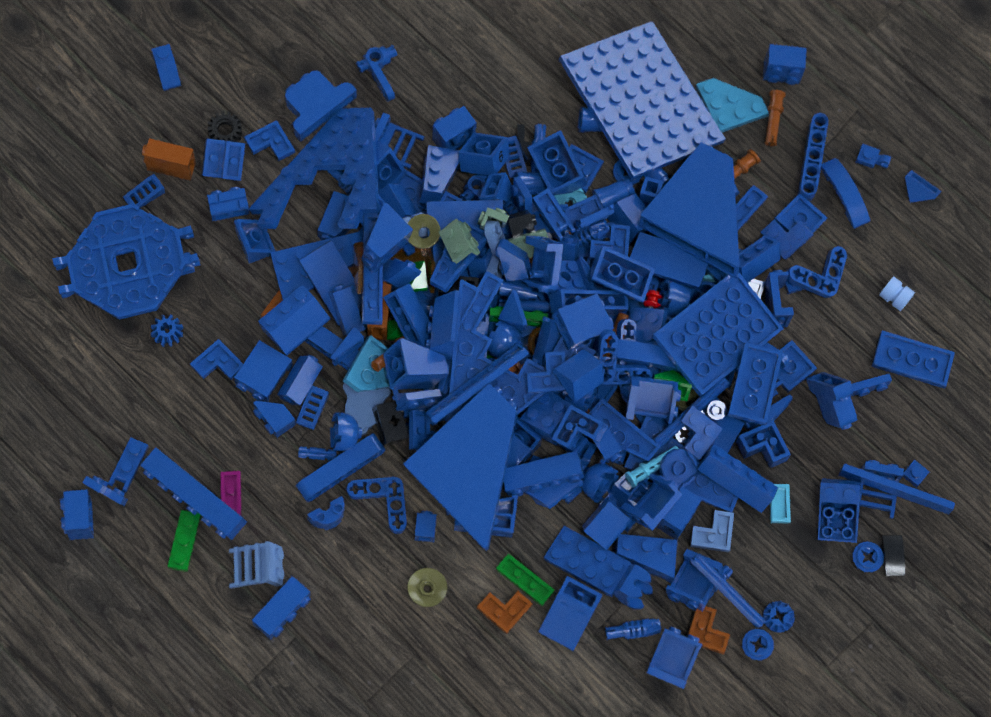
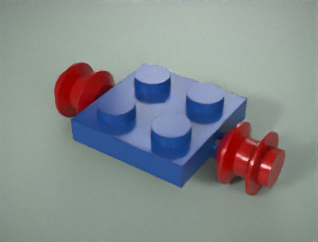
M648 290L646 294L647 299L642 303L646 308L631 307L628 319L636 323V342L658 345L652 335L665 325L668 311L656 309L661 307L658 299H662V296L659 295L658 291Z

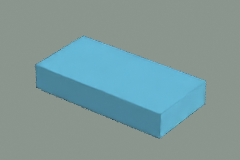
M774 484L778 487L774 499L770 502V523L790 524L789 484Z

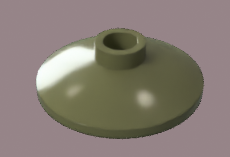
M420 569L409 579L408 594L412 601L419 606H436L446 596V579L435 569ZM429 586L431 591L425 592L424 587Z

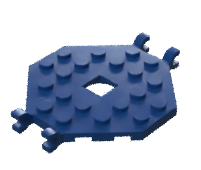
M135 204L96 212L92 222L79 236L73 249L64 257L52 258L57 271L68 266L72 283L58 286L59 294L62 298L76 294L119 320L157 311L187 266H200L197 253L185 257L181 243L182 238H194L191 225L177 229L164 223L151 213L145 212ZM134 252L137 267L120 272L116 256Z

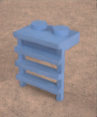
M267 541L262 544L255 543V545H244V547L229 549V553H234V583L230 584V588L268 583L273 586L283 585L284 570L282 560L284 553L281 546ZM252 550H255V580H252ZM241 552H244L245 581L243 582Z

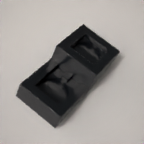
M517 124L516 136L526 166H531L532 156L527 147L531 146L532 142L525 141V124Z
M882 535L884 575L906 576L902 535Z

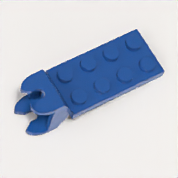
M563 526L544 556V560L611 598L615 595L622 604L629 608L643 609L644 605L641 599H639L642 597V593H653L652 586L649 584L651 576L645 569L636 564L632 565L630 561L608 549H604L601 545L566 526Z

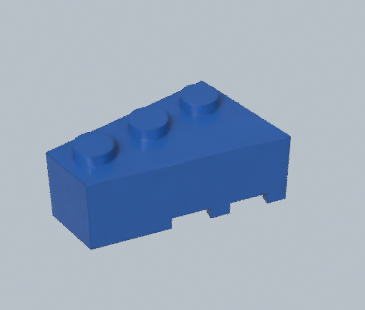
M428 145L424 158L420 203L426 204V202L441 200L457 170L460 168L458 150Z
M518 495L499 499L492 532L493 536L513 537ZM455 520L454 531L467 532Z
M625 534L618 536L615 554L630 561L632 565L640 566L649 574L665 579L672 584L675 578L677 540Z

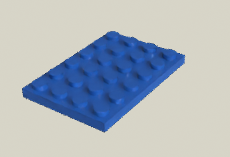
M739 273L737 278L727 275L655 332L652 337L700 397L740 365L745 342L763 346L784 328Z

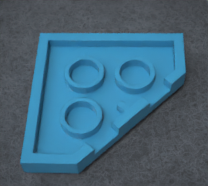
M715 78L696 85V89L705 107L721 132L769 115L762 97Z
M372 335L368 336L344 377L343 382L357 393L389 388L386 368L384 367L381 371L377 372L371 366V362L389 348Z

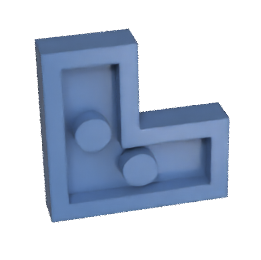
M715 510L712 529L693 526L690 547L729 552L734 513Z

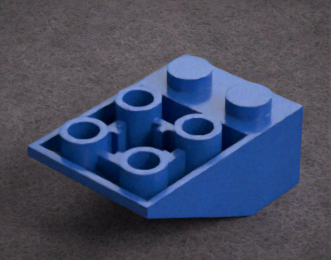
M822 478L820 485L818 540L857 543L861 481Z
M567 576L538 633L574 651L603 594Z

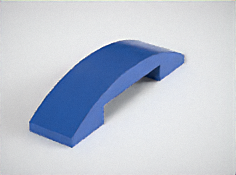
M835 158L821 164V170L826 180L832 183L846 209L845 214L853 229L870 222L871 220L864 201L855 183L840 161Z

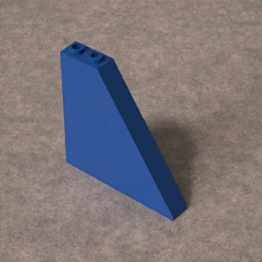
M701 142L640 215V227L737 278L740 262L733 158Z
M490 383L404 463L405 468L485 551L490 546L518 415L515 403L511 399L506 400L502 396L503 391L497 385L493 387Z

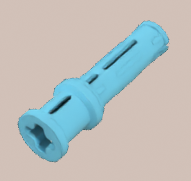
M673 446V448L648 463H640L638 468L631 472L627 471L625 476L629 484L635 488L637 483L644 479H649L651 473L660 469V461L665 454L679 448Z

